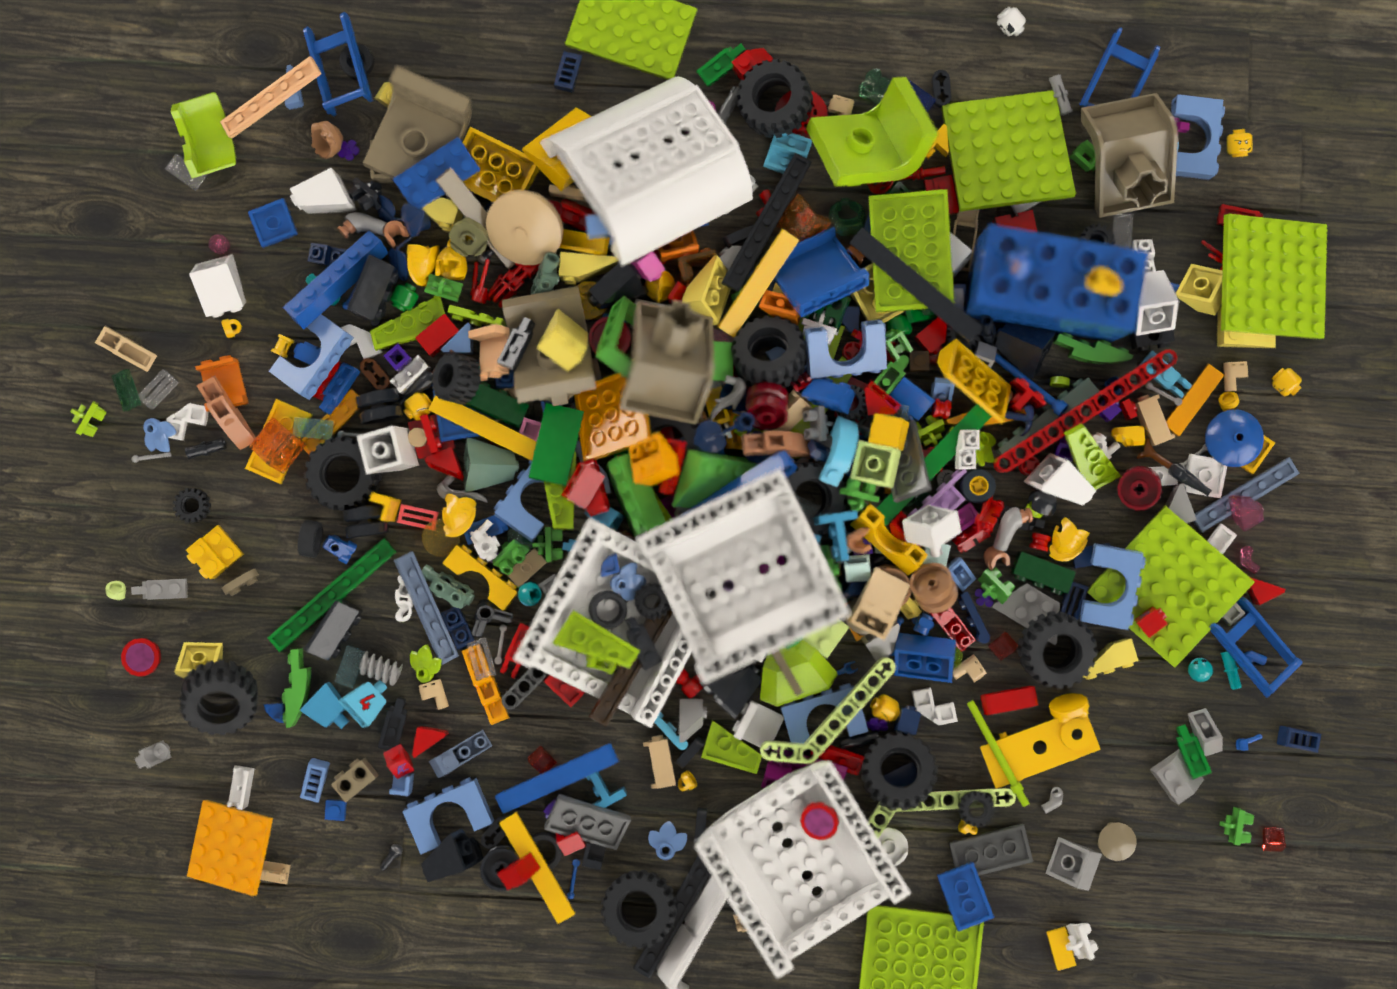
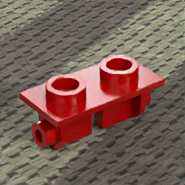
M992 496L983 503L982 511L976 515L974 522L977 526V534H979L981 529L984 532L992 531L997 522V517L1001 515L1004 509L1003 501H995Z
M973 523L971 527L956 535L951 541L957 545L960 553L963 551L965 553L976 546L973 539L976 538L977 542L980 543L990 537L993 531L984 532L981 529L979 534H977V526Z

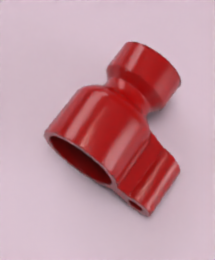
M685 669L681 671L676 680L677 684H681L682 692L689 699H692L703 688L700 684L702 682L700 675L698 674L690 678L689 673Z

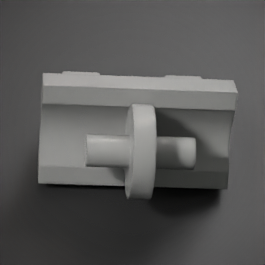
M824 406L803 411V420L810 422V428L804 431V439H812L818 443L827 441L828 428L833 427L834 423L828 422Z
M160 741L138 751L140 755L135 758V761L139 768L146 766L148 769L172 758L170 747L164 741Z

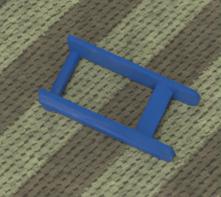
M346 12L340 14L344 30L316 41L310 27L303 29L310 57L314 59L322 73L317 77L323 100L322 105L327 114L332 116L337 115L335 106L361 96L369 102H373L351 20ZM347 43L360 89L332 99L319 53Z
M1119 27L1116 33L1112 35L1079 104L1080 107L1094 105L1088 102L1110 55L1143 71L1130 98L1138 97L1159 55L1160 46L1156 45L1149 59L1116 44L1123 28Z
M1241 597L1237 604L1246 615L1227 633L1216 623H1212L1209 626L1211 628L1210 631L1267 698L1303 662L1296 658L1254 606L1245 597ZM1253 625L1258 628L1289 665L1270 685L1235 644Z

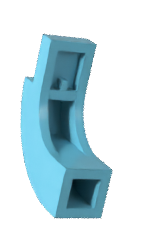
M841 416L837 417L830 431L832 447L819 476L820 481L838 487L844 473H847L858 440L856 422Z

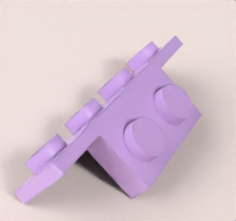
M965 469L962 471L956 470L950 476L952 480L947 484L943 482L936 489L938 493L933 497L929 495L922 502L923 506L920 509L931 505L955 510L966 499L953 485L967 471ZM915 508L907 516L909 517L919 510Z

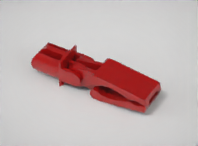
M515 263L517 267L513 270L510 269L500 278L501 281L487 296L489 298L494 296L492 301L494 303L499 302L498 306L502 308V300L510 299L514 294L516 295L525 284L524 280L526 277L532 278L538 271L540 264L522 265Z

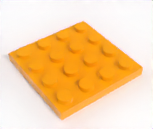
M620 373L595 381L596 389L581 391L580 394L574 395L576 410L584 411L579 432L583 462L593 458L598 460L628 450L629 446L651 436L648 414L620 409V398L627 380Z
M203 800L187 877L247 895H257L273 818L235 807H227V805L210 800Z

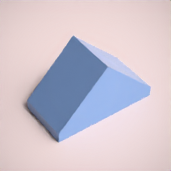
M467 323L441 351L446 354L451 349L458 354H473V339L468 338L469 331L473 330V327Z
M955 557L946 565L952 574L956 586L962 592L976 580L962 558Z

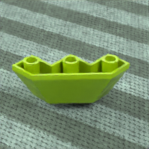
M801 640L796 646H792L788 650L785 646L778 650L803 693L799 696L795 695L772 653H769L763 666L760 700L778 707L828 690L838 673L816 648Z

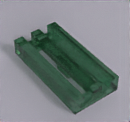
M124 369L112 375L123 412L142 405L130 369Z

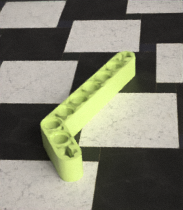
M888 657L878 659L804 743L767 740L760 746L762 757L772 761L813 763L894 673L896 666L893 660ZM889 662L888 666L890 668L889 670L884 669L881 672V674L884 675L882 678L879 674L874 672L876 669L880 672L883 669L882 663ZM871 676H876L878 679L877 684L874 686L868 684V679ZM859 690L865 693V697L862 700L855 699V693ZM845 705L852 707V711L848 715L842 714V708ZM834 719L838 720V728L830 729L829 722ZM819 734L826 736V741L822 744L816 743V737ZM771 746L773 750H778L777 746H780V756H777L778 754L775 751H771L770 755H767L764 749ZM787 747L794 749V753L790 757L783 755V751ZM805 749L813 750L812 757L804 758L803 751Z
M1007 788L935 791L929 794L933 798L931 806L927 807L924 802H920L917 807H910L908 810L903 811L959 809L958 803H960L961 797L970 791L988 793L995 804L994 807L1011 806L1016 800V795L1013 794L1011 789ZM1005 793L1009 795V799H1006V801L996 799V796H1003ZM945 795L952 797V803L948 806L943 803ZM974 801L970 804L969 808H983V805L979 801ZM880 802L877 804L867 820L869 825L871 823L874 827L879 828L878 832L873 830L877 839H879L895 812H902L901 808H897L895 811L888 809L886 806L885 808L880 806ZM877 814L884 816V822L881 825H877L874 821Z

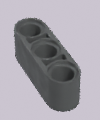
M532 666L502 697L503 706L507 709L516 708L545 679L548 673L543 671L542 677H536L534 675L535 667ZM522 681H527L530 684L528 691L521 689L520 683ZM507 696H515L516 704L510 705L507 702Z

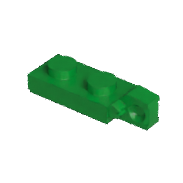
M739 44L734 49L731 46L725 48L699 68L696 73L705 85L710 87L733 69L731 62L745 52L746 49L742 44Z
M1185 724L1176 728L1179 735L1176 738L1177 745L1192 780L1211 774L1212 771L1197 736L1193 732L1189 734Z

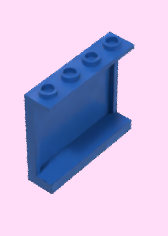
M832 227L797 243L774 277V280L799 316L803 317L869 286V273L865 268L860 270L836 238L835 227Z

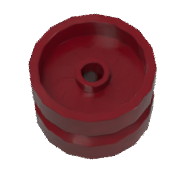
M603 317L596 321L590 329L589 344L595 355H597L608 317ZM623 322L615 348L626 356L632 345V337L628 326Z
M762 382L749 388L746 392V413L751 414L754 418L753 428L770 431L785 425L788 421V393L784 387L773 382Z
M1134 466L1127 469L1121 476L1118 484V495L1122 503L1134 510H1146L1152 507L1159 500L1162 491L1161 480L1158 474L1146 466ZM1138 484H1142L1144 489L1139 491L1136 487Z

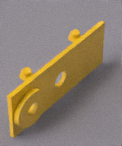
M1088 715L1070 718L1068 722L1064 723L1059 722L1058 718L1054 717L1052 720L1007 736L1006 732L1000 733V739L996 740L1017 781L1101 750ZM1074 729L1082 731V737L1078 740L1072 738V731ZM1041 740L1045 742L1047 748L1043 754H1036L1034 752L1033 745L1036 741ZM989 744L980 746L995 789L1010 784Z

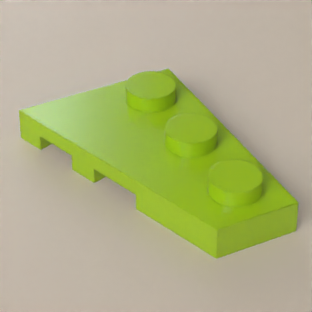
M449 305L448 313L452 315V319L461 322L463 319H466L474 326L481 327V324L486 326L497 324L506 327L507 325L499 317H496V320H494L493 317L487 314L479 313L477 315L474 311Z
M712 720L701 758L757 774L762 755Z

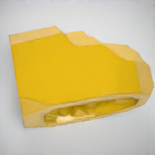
M1097 267L1089 273L1086 279V287L1099 294L1116 295L1122 290V281L1107 268Z
M1143 426L1117 427L1111 430L1113 439L1116 442L1122 443L1125 447L1141 446L1145 443Z

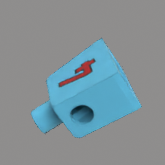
M380 680L374 685L366 682L342 697L338 702L364 728L373 722L385 705L386 699L381 694L387 689V686Z

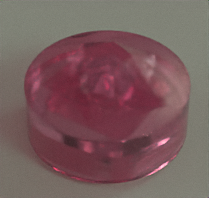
M216 234L209 240V248L216 254H224L230 247L229 240L223 235Z

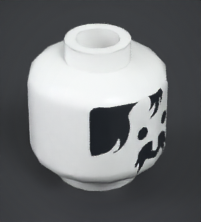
M1007 7L997 16V25L1006 36L1013 34L1017 36L1025 29L1023 25L1026 19L1015 7Z

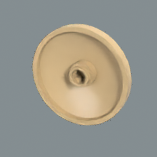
M525 190L507 192L501 195L488 211L486 218L488 237L495 249L512 262L522 265L540 264L546 253L551 252L555 254L563 238L561 218L554 206L536 193Z

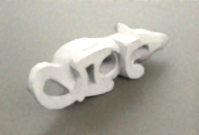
M399 575L398 582L400 586L395 591V599L400 609L395 617L397 621L405 622L412 614L413 602L401 575ZM408 611V614L403 617V614Z

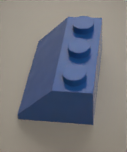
M898 633L895 646L894 663L896 667L894 676L952 683L956 640Z

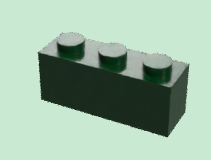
M483 381L479 383L476 395L472 397L470 402L466 403V406L518 429L529 407L526 402L518 403L517 397L514 399L508 396L509 393L504 390L498 389L496 391L491 389V385Z
M1024 552L1017 553L1010 572L1015 575L1014 578L1023 582L1026 579L1033 581V586L1042 589L1044 586L1051 588L1050 592L1062 595V592L1069 593L1076 574L1073 570Z

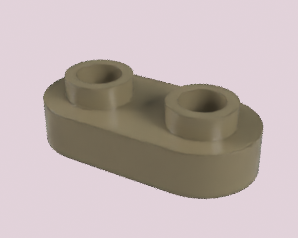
M252 569L224 585L222 590L225 595L230 594V596L239 593L241 591L240 587L245 584L250 586L257 582L259 574L256 569Z

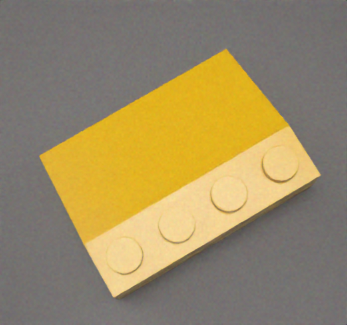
M577 107L522 148V151L561 192L575 181L558 155L550 158L540 142L592 117Z
M472 127L469 128L462 142L480 168L478 173L463 182L469 191L493 203L507 192L515 190L528 191L540 170L525 153Z
M953 340L940 350L937 363L943 374L1002 424L1005 420L1011 385L959 340Z

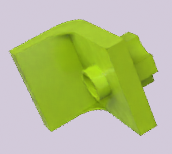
M906 77L893 78L881 102L870 111L854 115L812 117L806 127L835 186L847 185V187L861 186V184L897 181L912 175L921 166L938 135Z

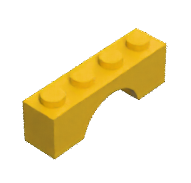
M871 504L866 506L857 515L858 519H854L850 524L855 530L863 527L869 528V532L864 538L907 576L916 571L928 556L917 544L895 538L884 524L885 516Z
M463 544L462 547L456 545L443 564L457 575L467 571H476L482 574L489 584L488 599L501 610H506L517 596L518 590L516 588L518 586L510 580L506 582L502 579V574L495 568L492 570L486 566L487 562L484 559H481L479 556L475 558L471 554L472 550Z

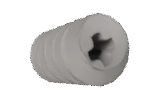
M366 651L359 666L361 675L364 676L368 672L369 678L375 675V680L379 681L382 678L383 683H387L390 679V685H395L401 674L403 664L399 668L397 667V661L390 665V659L383 663V656L375 660L376 654L373 653L369 658L368 651Z

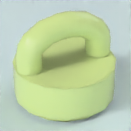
M112 581L106 585V595L109 598L115 600L125 598L126 586L123 582Z

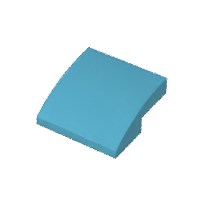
M784 133L780 138H776L774 135L763 167L784 174L795 153L807 158L812 140L795 133L788 136Z

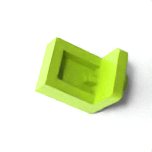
M588 655L586 657V667L614 674L616 664Z

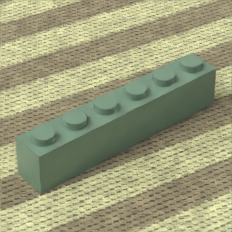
M1089 377L1084 380L1082 378L1078 379L1072 384L1074 388L1069 392L1065 390L1057 396L1059 400H1064L1069 404L1064 413L1099 392ZM1047 404L1042 408L1044 412L1039 416L1037 414L1034 415L1032 427L1026 435L1021 436L1025 427L1019 426L1012 432L1014 434L1013 437L1009 440L1006 437L997 444L999 448L995 450L998 455H1001L1057 419L1059 416L1053 412L1052 406ZM1083 406L1081 408V413L1087 408ZM1070 417L1065 418V425L1072 421ZM1050 427L1048 434L1052 437L1056 430ZM1033 438L1032 445L1035 448L1040 446L1038 438ZM1017 448L1016 456L1020 459L1023 458L1024 451L1021 448ZM1002 458V460H1003V461L1006 463V465L1008 466L1007 460Z

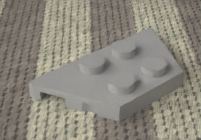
M1025 583L1013 591L1003 605L997 601L991 607L1028 629L1030 626L1028 623L1031 620H1038L1037 616L1041 614L1047 616L1048 612L1058 613L1060 603ZM1057 635L1052 637L1048 642L1052 643L1053 645H1056Z

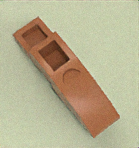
M216 376L197 385L207 402L206 406L240 450L257 441L239 409L234 407Z
M764 431L762 434H743L741 437L744 455H774L779 451L785 450L789 453L790 457H811L807 446L810 440L804 439L803 434L785 431Z

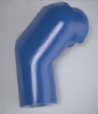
M1248 651L1244 653L1251 663L1256 662L1265 665L1267 661V656L1257 652Z

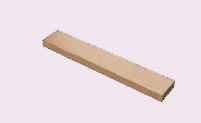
M309 56L221 120L220 123L228 137L234 138L322 73L314 59Z

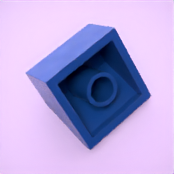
M823 377L822 380L815 378L803 391L802 396L814 405L824 406V408L848 415L855 392L846 383L834 384L833 380Z
M905 377L898 382L889 394L901 404L899 409L904 412L903 416L909 421L914 420L917 422L935 402L933 398Z

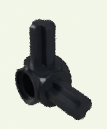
M488 599L480 600L477 603L474 615L476 621L471 634L475 637H482L486 624L493 621V619L511 623L513 613L497 608ZM482 608L490 609L488 613H482L480 610Z

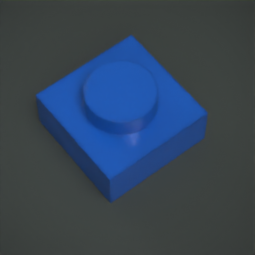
M327 799L325 820L344 821L346 818L347 802L345 803L344 800Z

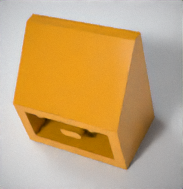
M659 433L629 446L635 484L653 486L679 474L676 454Z

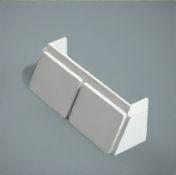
M709 875L684 919L685 923L680 925L656 967V974L668 989H689V985L680 981L727 899L713 875Z

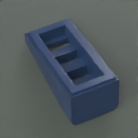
M563 52L554 82L555 89L574 92L582 55ZM566 58L575 59L576 63L566 61ZM565 65L572 66V67H574V70L568 69V68H564V66H565ZM563 72L571 73L572 77L563 75ZM561 78L570 80V83L562 82Z
M1280 726L1277 745L1318 753L1321 734ZM1310 736H1312L1311 746L1308 747Z

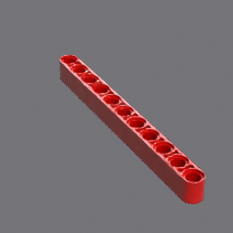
M1167 349L1154 355L996 457L993 462L994 469L997 472L1004 473L1020 465L1065 436L1064 432L1085 423L1172 367L1177 361L1176 353L1173 350ZM1164 354L1169 357L1168 364L1162 360ZM1147 365L1152 366V368H1153V373H1152V374H1148V373H1147V371H1146V366H1147ZM1131 375L1137 378L1136 385L1130 382ZM1114 386L1120 387V395L1114 393ZM1098 396L1104 398L1105 403L1103 406L1098 404ZM1083 406L1088 409V416L1082 415L1081 408ZM1066 417L1072 419L1071 427L1065 425ZM1050 427L1056 430L1055 437H1051L1048 434ZM1033 438L1039 439L1040 446L1038 448L1032 445ZM1017 448H1021L1024 451V456L1021 459L1016 456ZM1002 458L1008 462L1006 469L1001 468L999 465V461Z

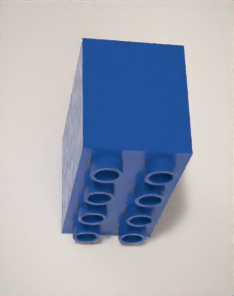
M989 224L975 240L966 284L963 311L972 319L981 320L983 316L988 315L993 318L995 323H1014L1053 330L1059 334L1064 332L1076 337L1099 341L1105 340L1111 343L1135 331L1148 252ZM1019 247L1028 249L1034 258L1031 273L1021 280L1009 277L1005 271L1008 253ZM1097 267L1107 268L1120 278L1122 290L1116 295H1105L1088 289L1086 287V279L1089 273Z

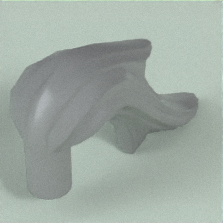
M725 376L724 383L733 385V390L726 397L715 399L717 404L711 411L710 420H713L725 407L732 406L733 410L736 409L746 391V383L742 378Z
M450 475L437 486V492L443 499H445L447 494H454L459 499L468 497L487 502V499L477 492L450 489L448 486L454 480Z

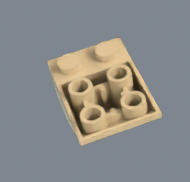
M875 567L848 616L849 622L885 640L895 622L910 585Z

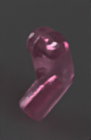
M1250 546L1242 547L1239 551L1241 565L1253 574H1256L1260 566L1252 561L1253 548Z

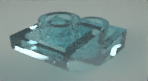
M294 417L292 436L325 440L332 439L334 421Z

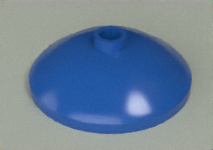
M1236 409L1227 410L1219 413L1210 421L1205 433V443L1209 454L1218 463L1228 467H1241L1251 463L1258 457L1263 447L1264 434L1258 420L1248 412ZM1237 434L1241 435L1240 441L1236 439Z

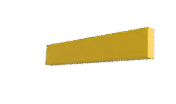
M784 229L780 231L717 326L732 337L737 335L736 333L743 326L799 240Z
M435 395L428 409L429 411L532 461L537 441L461 404L441 400Z
M516 812L500 821L501 827L519 858L531 851L540 865L541 869L531 878L556 922L559 924L575 915L574 909L518 813Z

